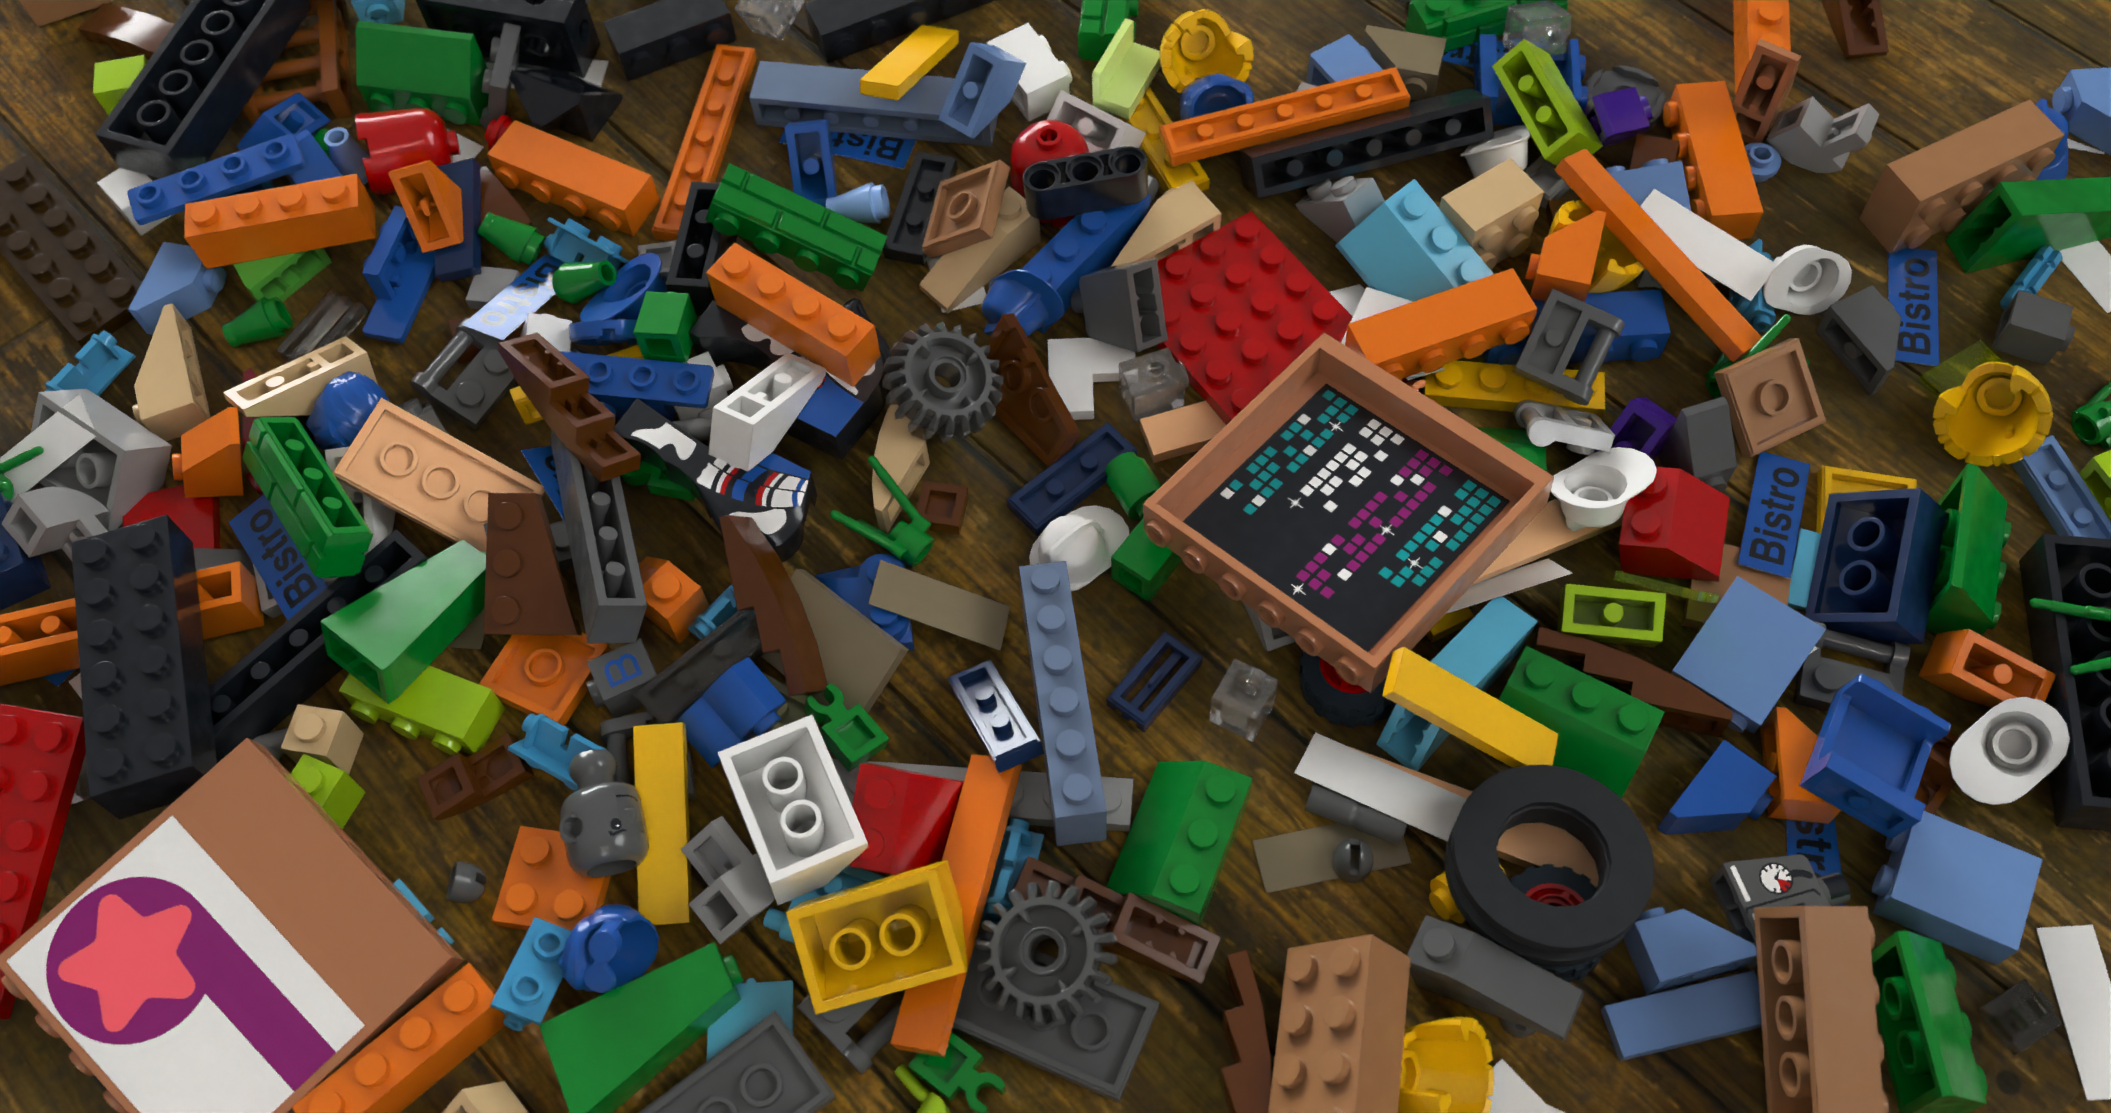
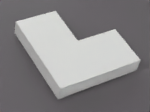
M1092 338L1048 339L1049 377L1074 420L1094 419L1093 382L1136 381L1135 352Z

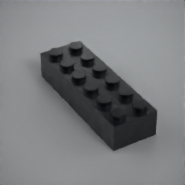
M192 0L95 134L117 166L161 179L207 163L311 10L310 4L307 0Z
M167 514L71 542L89 797L119 820L172 804L217 764L193 542Z
M2042 534L2019 560L2033 663L2056 674L2045 703L2059 712L2067 724L2070 737L2066 756L2049 773L2056 827L2111 832V668L2073 675L2069 671L2073 665L2111 657V622L2031 607L2029 604L2032 598H2039L2081 606L2111 609V539Z

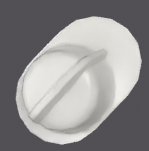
M1526 125L1498 130L1494 132V138L1471 143L1464 153L1460 155L1466 157L1475 178L1509 158L1522 170H1525L1528 164V139L1531 134Z
M1813 245L1796 246L1785 252L1782 256L1775 258L1774 262L1777 265L1772 269L1764 284L1763 296L1766 303L1774 308L1801 315L1817 314L1838 302L1845 294L1851 283L1852 270L1849 262L1837 253Z
M1611 448L1610 452H1595L1573 466L1555 474L1551 493L1560 501L1562 512L1566 517V525L1571 531H1577L1584 527H1606L1614 524L1621 518L1629 499L1644 491L1654 482L1657 469L1654 461L1646 453L1632 448Z
M1097 505L1080 507L1065 516L1056 518L1046 526L1042 534L1033 543L1029 556L1030 565L1066 561L1071 591H1077L1091 583L1096 577L1111 567V556L1129 536V527L1122 516L1109 508Z
M2028 697L2007 699L1991 708L1968 728L1953 745L1949 759L1952 778L1963 793L1978 802L1991 805L2011 803L2028 793L2053 771L2066 756L2070 741L2067 724L2055 708L2042 700Z

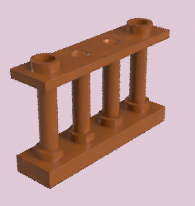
M307 0L311 6L307 16L317 15L318 22H315L313 27L296 30L284 49L319 43L320 50L315 51V56L274 63L241 111L240 115L243 119H249L253 126L265 111L298 92L310 102L321 101L323 104H329L336 119L352 116L345 0ZM313 72L321 73V80H317L316 85L264 94L265 81Z

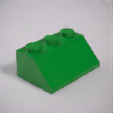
M358 21L356 25V85L370 112L428 108L437 112L443 121L482 126L480 124L481 113L488 106L489 94L482 92L485 69L488 67L473 34Z
M1967 463L1938 501V504L1947 512L1926 625V631L1934 634L1971 629L1983 635L1987 629L1995 628L2001 615L2002 604L1996 601L1997 589L2004 580L2007 568L2006 562L2001 561V553L2011 532V522L2005 521L2008 502L1977 465Z
M1528 646L1525 647L1499 698V701L1558 733L1553 766L1567 768L1587 775L1605 785L1621 799L1665 713Z
M1208 761L1158 762L1106 887L1123 896L1129 892L1200 927L1249 802L1253 778Z
M1910 931L1895 932L1871 952L1873 976L1879 986V1002L1876 1006L1877 1029L1883 1041L1884 1055L1899 1112L1971 1113L1987 1104L1985 1097L1987 1094V1080L1984 1071L1979 1065H1976L1970 1045L1972 1038L1971 1024L1967 1015L1960 1010L1955 993L1957 979L1954 966L1950 960L1945 958L1941 942Z

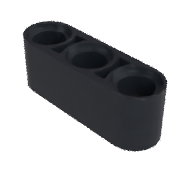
M1124 146L1034 163L1026 168L1023 173L1027 210L1036 219L1050 220L1139 203L1148 194L1147 157L1139 148Z

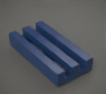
M1164 631L1108 696L1107 706L1112 710L1118 709L1122 712L1123 718L1128 721L1133 720L1137 723V728L1145 732L1202 665L1203 657ZM1168 647L1174 650L1130 703L1125 700L1126 696ZM1185 658L1187 660L1145 711L1141 712L1140 708L1180 661Z

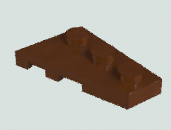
M1003 314L986 346L990 345V353L987 355V359L1000 360L999 368L995 374L1004 377L1003 384L999 388V391L1002 393V400L995 406V414L1049 467L1070 451L1080 434V430L1015 314Z
M488 493L484 634L583 636L579 622L573 614L568 597L570 596V591L566 578H563L555 553L557 548L544 504L539 494Z

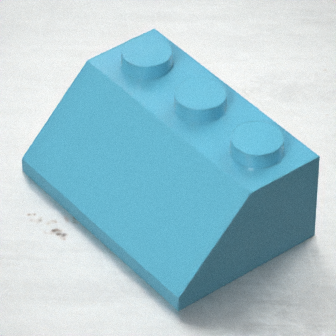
M1415 179L1383 202L1335 245L1369 288L1412 302L1494 274Z

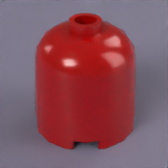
M428 108L355 115L358 140L365 139L368 152H370L371 157L363 158L362 160L371 192H374L375 195L396 193L388 174L392 170L428 160L432 161L436 166L453 163V156L461 155L456 130L447 131L443 119L437 112Z
M1042 120L1031 124L1020 132L1011 148V188L1025 199L1023 173L1030 165L1041 161L1089 153L1088 145L1082 133L1070 124L1058 120ZM1076 215L1050 220L1039 219V221L1053 222V227L1059 228L1068 224Z

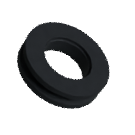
M1526 765L1511 768L1490 777L1470 794L1462 806L1448 838L1445 852V873L1451 896L1457 908L1469 925L1480 936L1531 963L1548 966H1569L1591 961L1604 955L1626 936L1643 912L1651 895L1654 882V859L1650 842L1640 821L1629 806L1612 790L1595 779L1574 770L1551 765ZM1521 823H1546L1566 830L1584 844L1596 863L1599 877L1596 893L1591 899L1577 906L1553 907L1530 899L1511 884L1500 867L1497 854L1499 838L1506 830Z

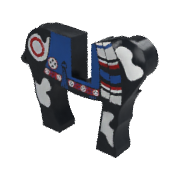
M851 299L843 305V307L872 323L859 299ZM714 300L688 332L696 355L708 351L713 362L743 363L763 371L787 352L808 360L718 306ZM876 327L881 357L854 387L826 371L824 379L786 432L787 434L843 460L882 412L886 405V396L890 392V390L882 387V380L887 374L883 371V366L887 358L891 357V349ZM638 398L634 401L614 427V431L641 454L640 462L643 461L657 467L673 483L689 490L703 505L710 519L714 520L721 533L719 517L725 515L752 517L782 563L793 557L803 543L804 525L809 504L811 503L815 506L818 495L811 471L774 453L769 454L748 472L741 468L732 467L727 462L709 455V447Z

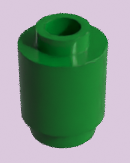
M1126 452L1115 457L1106 466L1105 474L1108 477L1106 483L1128 517L1133 520H1142L1143 503L1162 484L1144 458L1137 457L1134 452Z

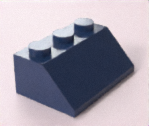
M1921 488L1829 494L1805 617L1812 621L1826 624V629L1885 644H1891L1893 641L1904 644H1923L1947 512Z

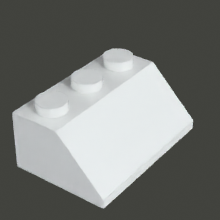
M813 715L717 752L777 905L826 886L869 847Z

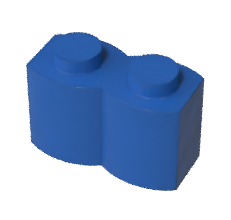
M747 657L727 669L676 723L683 722L686 724V739L709 766L714 768L721 763L717 752L745 742L754 734L760 736L771 730L781 720V717L776 712L786 703V699L753 661Z

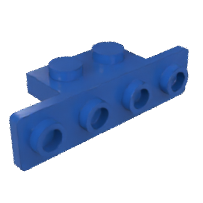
M290 133L129 189L127 195L134 219L139 225H145L184 211L185 204L275 188L272 179L303 169L305 162L294 134Z
M394 206L388 220L381 226L379 239L371 255H368L364 262L362 274L377 299L362 331L367 338L403 343L434 279L435 250L422 253L403 207Z
M560 351L590 377L588 392L599 402H604L605 407L615 415V420H620L637 398L671 422L675 414L674 406L705 409L708 406L715 374L713 367L710 365Z

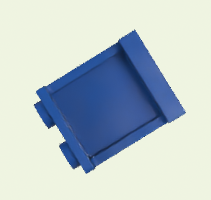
M1480 34L1473 61L1474 90L1490 96L1493 125H1525L1492 67L1508 52H1497L1496 35ZM1569 39L1564 54H1550L1581 109L1584 111L1588 101V87L1582 86L1581 80H1583L1585 74L1586 57L1585 55H1579L1578 39Z
M1859 674L1834 694L1799 786L1892 839L1921 821L1926 805L1915 799V795L1932 746L1948 735L1951 724L1933 714L1928 708L1917 705L1889 689L1884 683L1872 679L1865 674Z

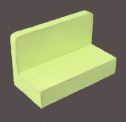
M1125 18L1092 73L1093 106L1126 119L1131 118L1161 67L1159 50L1134 42V21Z

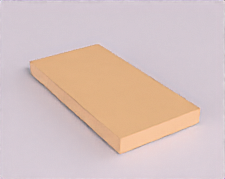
M383 398L379 400L333 472L337 480L451 542L456 544L464 539L477 550L485 552L487 536L484 524L487 523L488 493H536L541 495V498L545 493L542 485Z

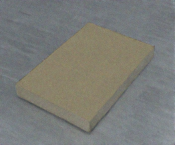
M796 569L790 580L801 599L817 641L827 683H832L841 690L844 698L843 705L847 710L859 703L869 713L909 649L806 570ZM758 630L748 647L785 675L781 653H763ZM824 692L810 695L818 702L826 706L830 705L823 696Z

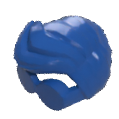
M1211 74L1196 78L1193 82L1186 85L1181 94V120L1255 102L1254 93L1248 84L1224 74Z
M352 371L331 379L330 383L326 385L323 392L316 399L314 409L306 421L307 427L314 435L315 443L324 451L327 449L350 447L379 400L383 398L389 401L385 391L366 375Z
M620 904L603 905L596 909L593 914L584 917L575 925L566 941L563 957L559 959L557 965L562 969L564 979L574 989L607 993L643 976L656 959L659 947V935L656 932V926L630 906Z

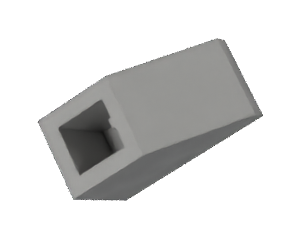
M1348 176L1337 181H1330L1328 179L1325 182L1310 185L1306 190L1308 194L1295 205L1300 213L1338 243L1385 200L1374 178L1355 179L1354 176Z

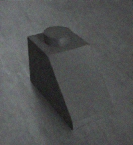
M1872 285L1830 305L1816 332L1870 395L1879 392L1895 365L1901 316L1896 312L1892 303L1885 299Z
M1725 397L1681 409L1658 457L1663 467L1680 468L1720 492L1727 488V483L1737 467L1729 404Z

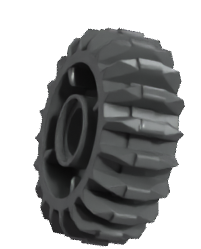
M943 321L937 323L933 330L925 323L918 328L916 333L912 330L906 332L901 342L898 341V343L893 345L890 350L891 357L887 358L883 366V371L887 374L882 380V387L890 390L886 396V404L899 405L895 412V420L904 417L910 419L911 421L908 424L909 432L916 430L918 426L924 428L925 440L931 439L935 432H938L942 443L948 442L953 434L961 441L967 438L970 431L973 433L981 431L985 426V422L993 418L996 413L995 406L1002 400V393L999 391V388L1003 384L1004 377L995 374L999 368L1000 360L987 359V355L990 353V345L979 348L975 344L977 333L969 335L968 338L962 336L961 324L955 326L951 332H948ZM938 376L946 379L951 388L941 386L935 377Z
M1049 881L1045 897H1043L1039 884L1031 882L1027 888L1028 900H1025L1019 891L1013 889L1009 892V899L1014 905L1013 908L1009 910L998 902L993 906L994 912L1002 917L998 925L987 920L982 923V928L992 933L993 938L991 942L985 940L978 941L976 948L980 951L991 953V959L982 960L977 964V968L982 973L995 972V975L984 984L987 992L992 993L1004 988L996 1002L998 1007L1006 1009L1017 1000L1014 1008V1018L1023 1021L1033 1007L1032 1017L1034 1024L1043 1026L1047 1021L1048 1011L1051 1009L1055 1023L1061 1025L1066 1023L1067 1014L1065 1006L1067 1005L1078 1017L1086 1014L1085 1007L1080 1000L1083 995L1096 1004L1102 1000L1100 993L1094 990L1092 986L1096 980L1104 985L1110 986L1112 984L1113 978L1104 972H1100L1101 964L1116 965L1118 957L1108 952H1102V947L1116 943L1117 938L1112 932L1098 933V930L1105 927L1110 919L1104 912L1096 914L1091 918L1089 917L1097 905V901L1091 896L1083 899L1077 905L1080 890L1077 887L1069 886L1061 898L1060 884L1056 881ZM1046 939H1055L1059 947L1056 961L1050 966L1040 967L1035 957L1036 948Z

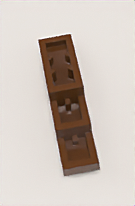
M1821 0L1832 31L1846 59L1882 56L1889 52L1880 0Z
M102 4L78 28V31L88 41L108 43L120 56L134 57L144 55L149 61L174 24L126 7Z
M538 332L498 343V352L544 421L570 452L600 482L640 469L641 454L614 431L615 415L588 392L590 377Z
M733 515L719 517L737 610L755 611L763 653H781L789 696L813 695L824 692L828 683L817 641L801 599L779 556L752 517Z
M1539 627L1531 645L1532 649L1664 711L1665 713L1659 723L1661 726L1720 737L1732 720V710L1690 683L1638 657L1589 639Z
M1031 856L1025 859L1012 890L1016 889L1025 900L1029 899L1027 888L1031 882L1039 884L1043 897H1045L1049 881H1056L1060 884L1061 898L1069 886L1073 885L1080 890L1077 905L1088 896L1097 901L1095 910L1089 916L1090 918L1104 912L1110 919L1105 927L1098 930V933L1112 932L1116 935L1117 942L1104 946L1102 949L1191 983L1203 984L1221 938L1220 936L1130 892L1123 896L1081 874L1073 878Z
M1246 949L1229 954L1226 959L1225 972L1237 1007L1224 1011L1222 1026L1235 1065L1221 1069L1219 1082L1230 1113H1268L1272 1086L1271 1057L1262 1001Z

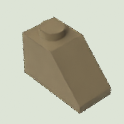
M1366 25L1363 46L1368 49L1372 58L1383 70L1393 67L1397 68L1411 97L1410 100L1420 101L1434 97L1447 39Z

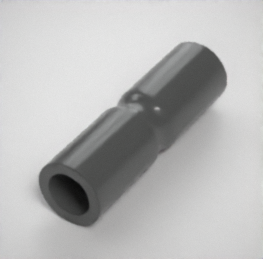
M1314 783L1305 807L1307 812L1345 826H1354L1361 832L1399 846L1407 827L1405 822L1317 783Z

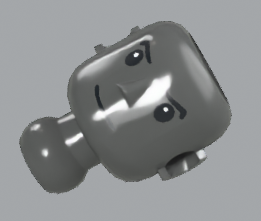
M605 749L585 751L572 758L569 774L571 779L578 785V790L564 800L560 811L561 822L559 831L565 844L569 865L577 874L590 878L611 876L631 870L644 861L649 850V839L639 793L631 784L614 781V776L617 772V761Z

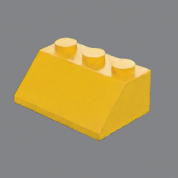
M948 860L806 900L786 911L815 1015L967 971L962 908Z

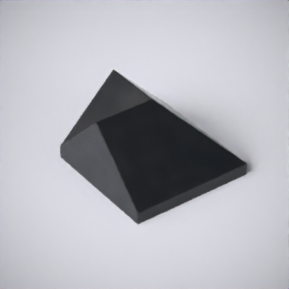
M511 70L510 80L534 127L539 130L559 129L593 142L622 102L623 94L558 70Z

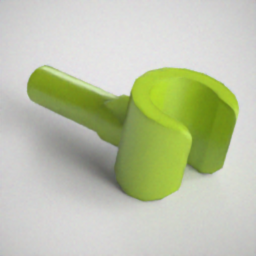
M905 1064L900 1065L895 1070L897 1077L912 1095L922 1103L916 1113H951L945 1102L938 1095L924 1088Z

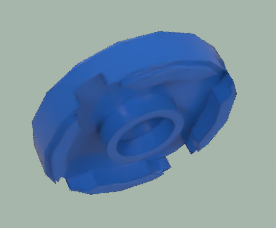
M594 320L569 324V337L572 342L580 345L638 344L633 333L637 320Z

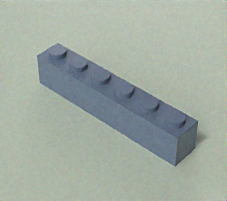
M760 61L749 97L756 125L784 127L788 123L829 119L832 132L991 147L998 119L997 115L975 138H970L940 121L939 116L955 78L924 76L898 101L860 94V79L869 72L868 70L789 64L784 62Z
M1066 561L1019 566L1021 602L1042 748L1044 751L1056 846L1106 840L1107 810Z

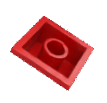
M1656 467L1657 473L1654 482L1644 491L1629 499L1624 509L1619 540L1621 573L1719 582L1730 497L1680 468Z
M860 763L852 807L869 847L848 866L896 875L942 861L964 781L879 764Z

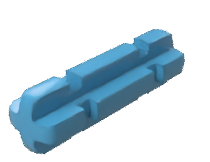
M2049 245L2040 247L2000 301L2001 308L2003 310L2006 309L2018 290L2036 295L2062 260V253L2058 250H2053Z

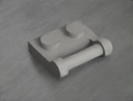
M1523 400L1514 408L1513 416L1515 421L1526 429L1529 440L1538 447H1545L1554 441L1567 443L1566 448L1568 450L1584 455L1593 454L1595 449L1610 452L1615 434L1594 413L1533 400Z

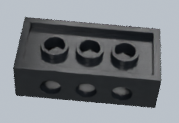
M415 0L428 29L473 34L485 62L494 63L490 61L493 37L501 38L504 22L521 26L518 68L558 70L574 77L585 78L601 45L585 0Z

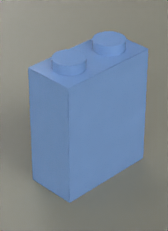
M1737 576L1671 674L1690 683L1732 710V720L1728 725L1729 728L1740 733L1746 729L1754 734L1826 629Z
M1926 811L1923 812L1920 822L1892 839L1887 837L1885 848L1892 852L1888 865L1883 864L1880 867L1872 885V893L1878 895L1873 910L1874 914L1994 965H1998L2018 951L2043 859Z

